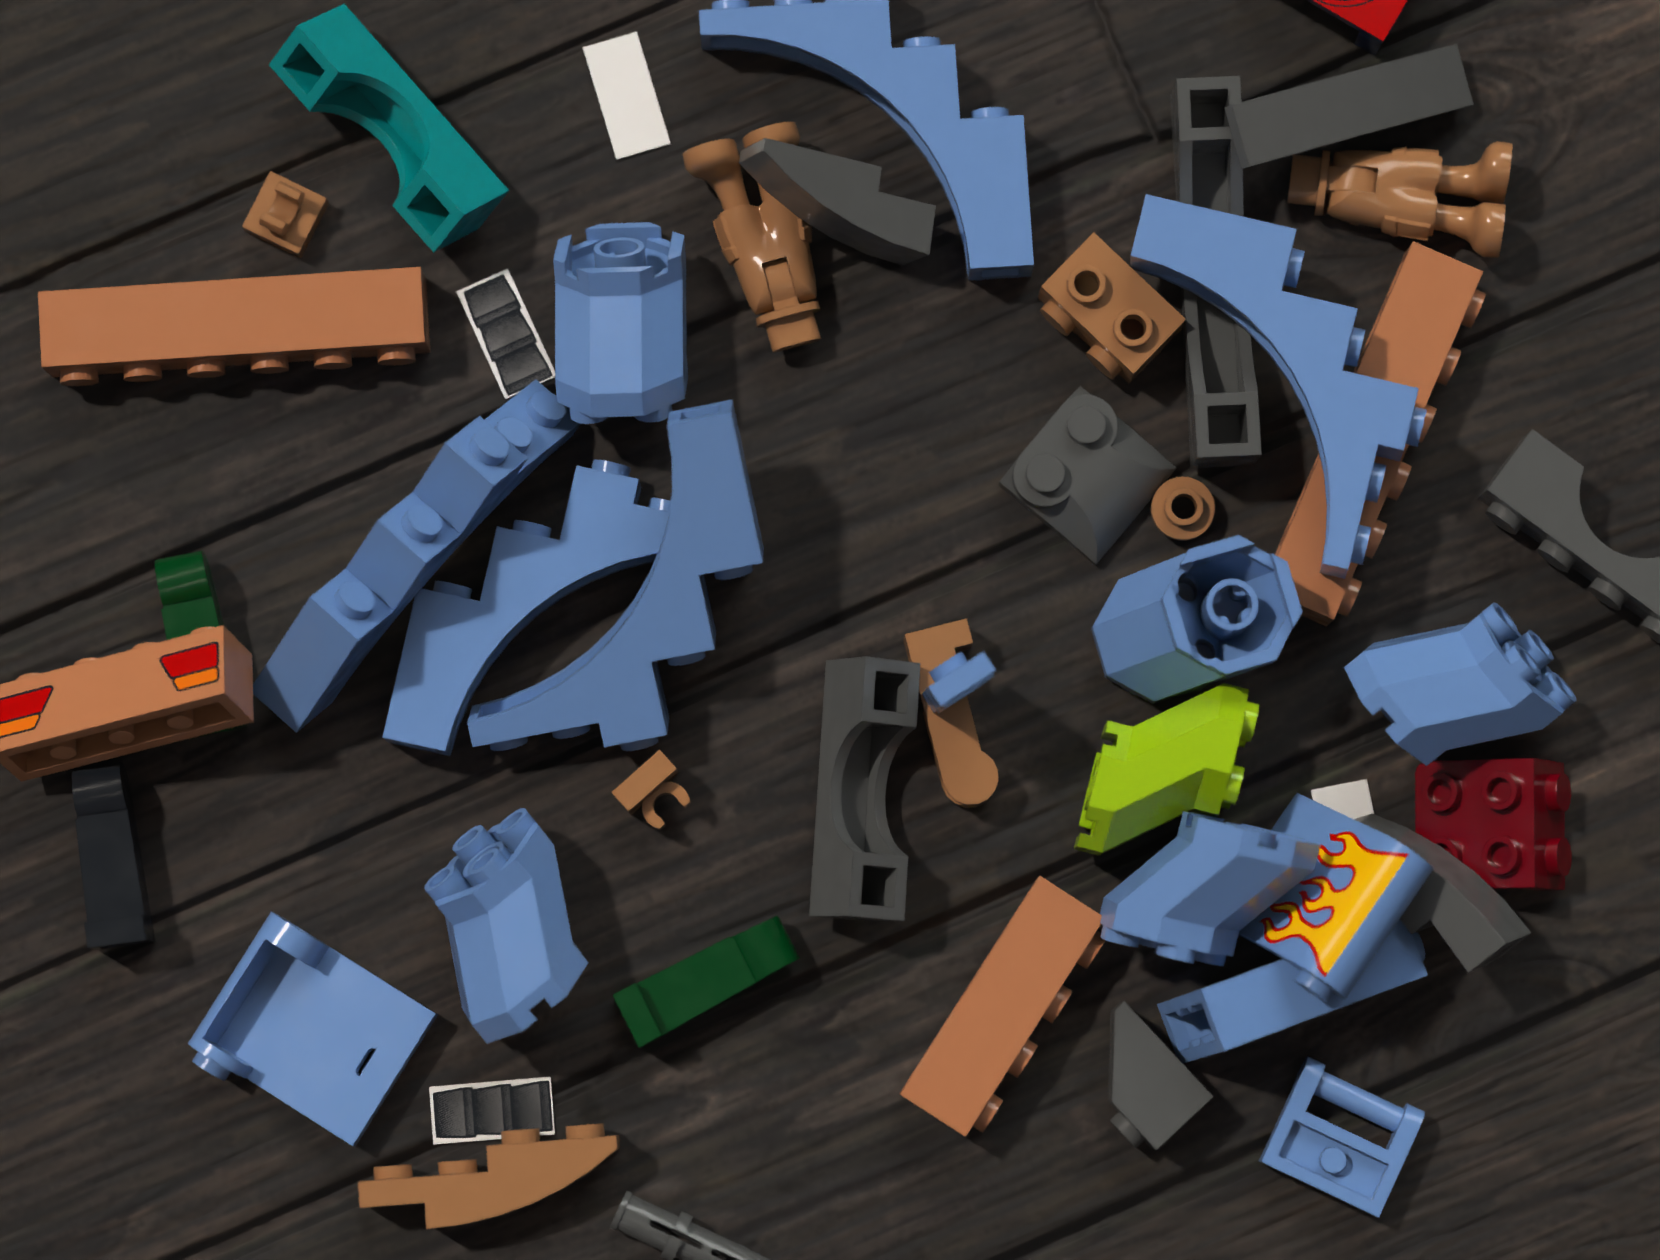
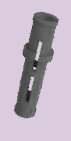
M626 1191L609 1227L662 1251L660 1258L664 1260H673L674 1257L680 1260H722L713 1256L711 1252L717 1253L729 1260H772L750 1250L744 1245L737 1244L691 1222L693 1215L681 1211L678 1216L632 1195V1192ZM649 1223L655 1224L667 1231H670L672 1234L687 1239L699 1245L701 1249H698L686 1242H683V1240L678 1239L672 1235L666 1234L654 1227H651Z

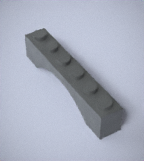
M1240 76L1176 78L1170 95L1176 201L1244 217L1243 169H1241L1224 109V107L1242 102ZM1181 288L1182 316L1186 319L1183 325L1191 468L1254 466L1262 453L1258 388L1251 335L1222 310L1193 292Z

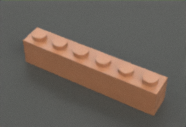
M1413 241L1404 253L1353 373L1419 388L1415 407L1427 409L1419 443H1422L1437 408L1427 404L1436 382L1445 386L1449 382L1461 354V350L1451 347L1460 325L1468 328L1472 327L1486 293L1476 289L1484 271ZM1405 444L1400 461L1375 457L1374 462L1386 465L1378 502L1365 500L1359 523L1360 525L1371 527L1365 556L1371 559L1387 527V523L1377 520L1386 497L1395 501L1398 500L1412 468L1411 465L1402 462L1409 446ZM1318 453L1274 555L1288 562L1302 608L1301 616L1328 626L1334 620L1337 613L1348 616L1357 598L1362 581L1352 577L1358 564L1351 562L1345 579L1320 573L1326 537L1327 506L1324 474Z
M421 267L38 292L41 367L51 377H60V384L65 386L99 383L98 374L123 373L124 380L130 382L156 381L162 379V370L187 369V376L210 378L223 376L226 374L225 366L250 365L251 372L281 373L289 370V362L314 360V368L343 369L352 366V358L377 356V361L380 365H406L416 362L415 354L430 353L427 284Z

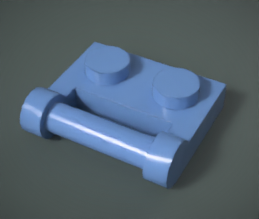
M1307 1056L1297 1073L1291 1092L1259 1162L1379 1218L1420 1129L1425 1111L1408 1103L1401 1108L1325 1072V1064ZM1313 1094L1392 1131L1386 1148H1382L1306 1112Z

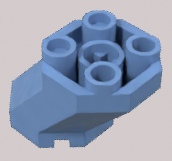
M650 222L605 223L586 228V241L574 246L572 244V234L558 239L553 258L555 275V383L557 403L569 407L570 419L580 424H594L604 421L608 417L634 416L637 420L643 422H659L667 419L669 412L672 411V404L685 399L688 383L686 251L684 235L673 231L670 242L662 239L661 226Z
M1237 535L1188 549L1184 554L1118 579L1091 628L1105 678L1121 686L1123 690L1132 695H1137L1154 704L1200 691L1204 687L1273 663L1279 656L1290 632L1302 614V608L1288 562L1273 553L1268 554L1254 546L1253 542Z
M1495 602L1469 623L1375 642L1344 667L1362 704L1372 715L1381 710L1392 723L1385 729L1388 735L1398 746L1426 766L1449 749L1542 730L1577 700L1567 683L1547 666V664L1554 660V657L1542 639L1531 630L1521 635L1511 617Z
M525 808L514 811L500 824L493 826L488 831L482 825H478L464 833L452 847L456 856L451 859L445 868L433 875L424 886L425 891L445 915L462 1009L471 1025L487 1044L520 1033L537 1020L530 1009L543 999L553 1008L568 995L588 964L586 958L572 941L554 844Z
M1183 811L1177 837L1103 898L1100 915H1102L1100 924L1103 925L1100 938L1126 946L1138 947L1140 944L1157 949V955L1188 963H1194V960L1212 965L1224 966L1226 956H1233L1239 931L1314 871L1320 845L1303 838L1248 824L1224 823L1222 818Z

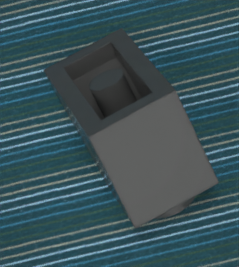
M1122 1001L1110 1011L1108 1103L1118 1113L1109 1121L1135 1149L1145 1141L1151 1149L1157 1150L1213 1096L1129 1005Z

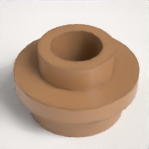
M1175 477L1164 482L1155 492L1151 502V516L1155 526L1162 534L1174 540L1187 541L1197 538L1208 529L1214 518L1215 504L1213 496L1203 483L1194 478ZM1178 497L1189 498L1195 506L1194 515L1188 519L1178 518L1172 511V501Z

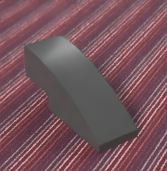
M764 138L740 151V165L764 190L797 217L830 238L867 255L902 266L930 255L936 206L879 192L882 167Z
M1368 814L1354 819L1399 841L1433 867L1434 870L1400 919L1411 934L1435 926L1468 973L1495 962L1531 934V931L1496 891L1476 872L1441 846L1405 826L1375 814Z

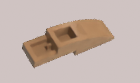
M604 1123L565 1126L566 1139L540 1141L539 1128L501 1131L502 1144L486 1146L488 1171H477V1159L438 1162L439 1175L413 1177L412 1164L373 1167L374 1180L358 1182L359 1208L425 1203L426 1229L462 1225L496 1217L535 1203L566 1188L588 1174L620 1148L619 1135L605 1136Z

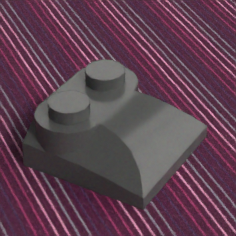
M1079 386L1024 449L999 481L998 486L1096 566L1153 498L1157 489L1170 478L1177 468L1117 417L1112 407L1106 401L1091 395Z

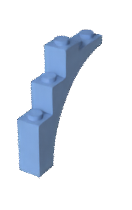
M718 0L711 4L712 9L699 10L702 50H739L768 54L799 62L821 71L858 91L882 109L909 136L934 171L953 210L964 247L968 280L1031 277L1034 257L1024 115L1009 116V109L986 107L973 110L971 118L960 119L955 44L941 45L940 38L924 36L903 41V47L892 48L889 0H824V2L812 3V0H774V5L749 7V1Z
M1146 194L1131 251L1130 267L1135 271L1164 279L1193 292L1222 310L1258 342L1286 377L1305 411L1317 444L1324 474L1327 506L1326 537L1320 573L1345 579L1350 562L1363 564L1371 527L1359 524L1365 500L1378 502L1386 465L1374 462L1375 457L1400 461L1405 444L1418 447L1427 410L1415 407L1419 388L1343 370L1344 365L1357 367L1365 335L1364 329L1353 327L1358 308L1283 291L1284 286L1297 287L1305 254L1304 250L1293 248L1297 229Z
M535 379L485 420L481 416L477 417L443 445L414 491L376 521L348 566L309 597L253 683V694L296 733L327 708L385 631L452 553L531 472L573 436L580 423L570 419V409L557 403V396Z
M733 399L669 412L667 430L672 457L670 512L662 543L650 572L638 593L613 627L588 651L564 669L536 685L509 696L473 705L467 721L472 747L489 744L490 749L493 751H504L526 744L528 742L527 737L549 732H552L553 737L556 739L572 738L588 732L591 729L590 725L599 723L604 747L620 744L621 749L624 751H635L651 747L658 743V737L667 735L670 717L657 661L667 659L668 665L671 666L686 665L705 658V651L715 650L716 629L704 574L714 573L715 578L719 580L733 579L751 573L753 571L752 565L763 563L764 547Z
M598 459L593 460L592 468L576 465L560 540L550 538L552 530L550 527L528 521L514 520L513 529L498 526L496 528L480 601L471 599L473 589L454 583L435 581L433 591L421 588L414 598L382 738L388 743L451 756L459 726L475 691L491 665L508 644L538 615L570 593L592 581L618 571L654 562L664 536L671 501L650 498L648 507L638 505L641 484L639 479L629 477L631 468L628 466Z

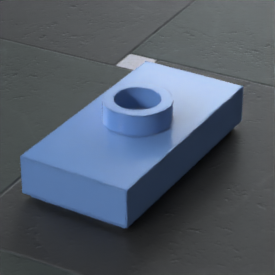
M984 651L969 661L960 652L929 672L935 683L930 685L922 693V696L933 713L937 711L939 714L986 684L995 676L994 672L996 670Z

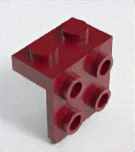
M1537 758L1432 761L1427 766L1423 763L1417 766L1415 771V832L1448 851L1476 872L1492 889L1565 890V876L1569 874L1571 869L1572 851L1569 841L1565 838V811L1568 810L1571 803V785L1568 776L1564 773V762Z

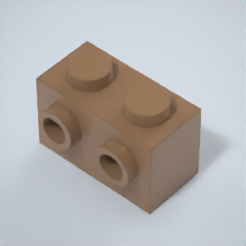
M1094 232L1041 286L1038 298L1045 304L1040 309L1041 314L1056 330L1065 336H1068L1072 331L1076 333L1090 347L1086 352V356L1099 371L1112 380L1119 374L1128 384L1181 331L1186 321L1171 304Z

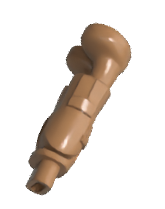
M781 122L756 129L746 134L742 139L744 149L764 138L798 146L800 135L795 122ZM734 139L714 140L685 151L682 154L685 169L693 177L706 180L720 200L724 211L718 215V218L713 220V225L722 248L721 252L729 265H733L751 310L755 315L762 314L756 318L757 328H766L772 352H780L820 340L821 336L814 313L821 310L819 302H807L815 299L817 296L816 278L809 245L812 242V226L793 214L764 190L758 182L762 204L759 206L750 205L741 173L740 156Z
M1507 142L1491 143L1477 163L1465 166L1442 165V157L1439 156L1437 150L1407 147L1391 148V151L1342 150L1334 152L1332 162L1330 150H1322L1321 157L1296 154L1293 155L1287 203L1315 206L1314 215L1324 216L1327 214L1352 225L1379 228L1382 233L1393 237L1399 236L1407 239L1428 241V237L1433 236L1434 230L1453 234L1468 241L1478 255L1498 258L1506 205L1503 203L1509 182L1513 146ZM1442 193L1461 196L1481 203L1475 207L1438 204L1435 195Z

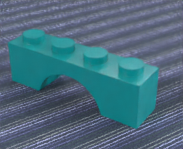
M345 4L297 25L270 62L269 66L309 112H328L346 117L363 126L384 145L395 162L400 181L399 192L392 206L433 253L479 229L509 192L507 187Z

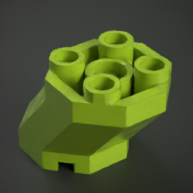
M1223 683L1133 727L1107 721L1104 725L1101 739L1112 741L1113 743L1112 745L1103 743L1101 753H1096L1079 821L1080 827L1091 829L1090 835L1080 833L1076 837L1074 849L1101 855L1182 816L1183 811L1216 817L1219 815L1221 808L1229 809L1231 804L1235 805L1244 774V767L1234 765L1238 746L1244 748L1246 741H1251L1260 706L1259 704L1247 701L1249 689Z

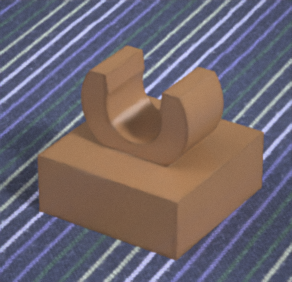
M270 171L242 228L245 232L294 256L302 258L329 205V201L326 197Z
M658 750L611 792L630 815L642 806L644 818L649 825L657 830H661L666 826L654 810L655 802L660 796L672 795L684 808L691 804L686 790L679 784L670 782L679 772L661 750Z

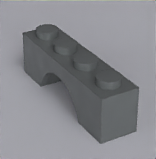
M1530 430L1520 440L1478 497L1479 500L1489 506L1485 514L1505 531L1516 535L1521 530L1541 544L1537 549L1538 554L1555 568L1567 573L1572 567L1590 580L1592 584L1588 588L1589 591L1607 606L1619 611L1624 605L1644 620L1640 625L1643 632L1660 644V557L1635 558L1626 556L1612 550L1601 542L1589 528L1580 504V484L1584 466L1535 430Z
M866 656L826 660L809 916L858 921H904L908 856L898 848L890 833L886 817L885 796L887 778L894 755L904 738L917 728L921 663Z

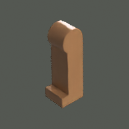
M967 618L907 633L904 635L903 641L909 662L921 663L919 702L941 786L946 797L954 804L964 808L977 807L986 803L993 795L999 780L998 769L993 759L981 751L967 696L938 714L937 711L933 713L922 696V693L935 683L929 674L930 671L955 656L957 652L972 648L973 640Z

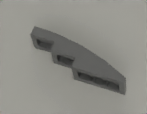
M1454 44L1224 107L1239 163L1241 169L1474 104L1458 46Z

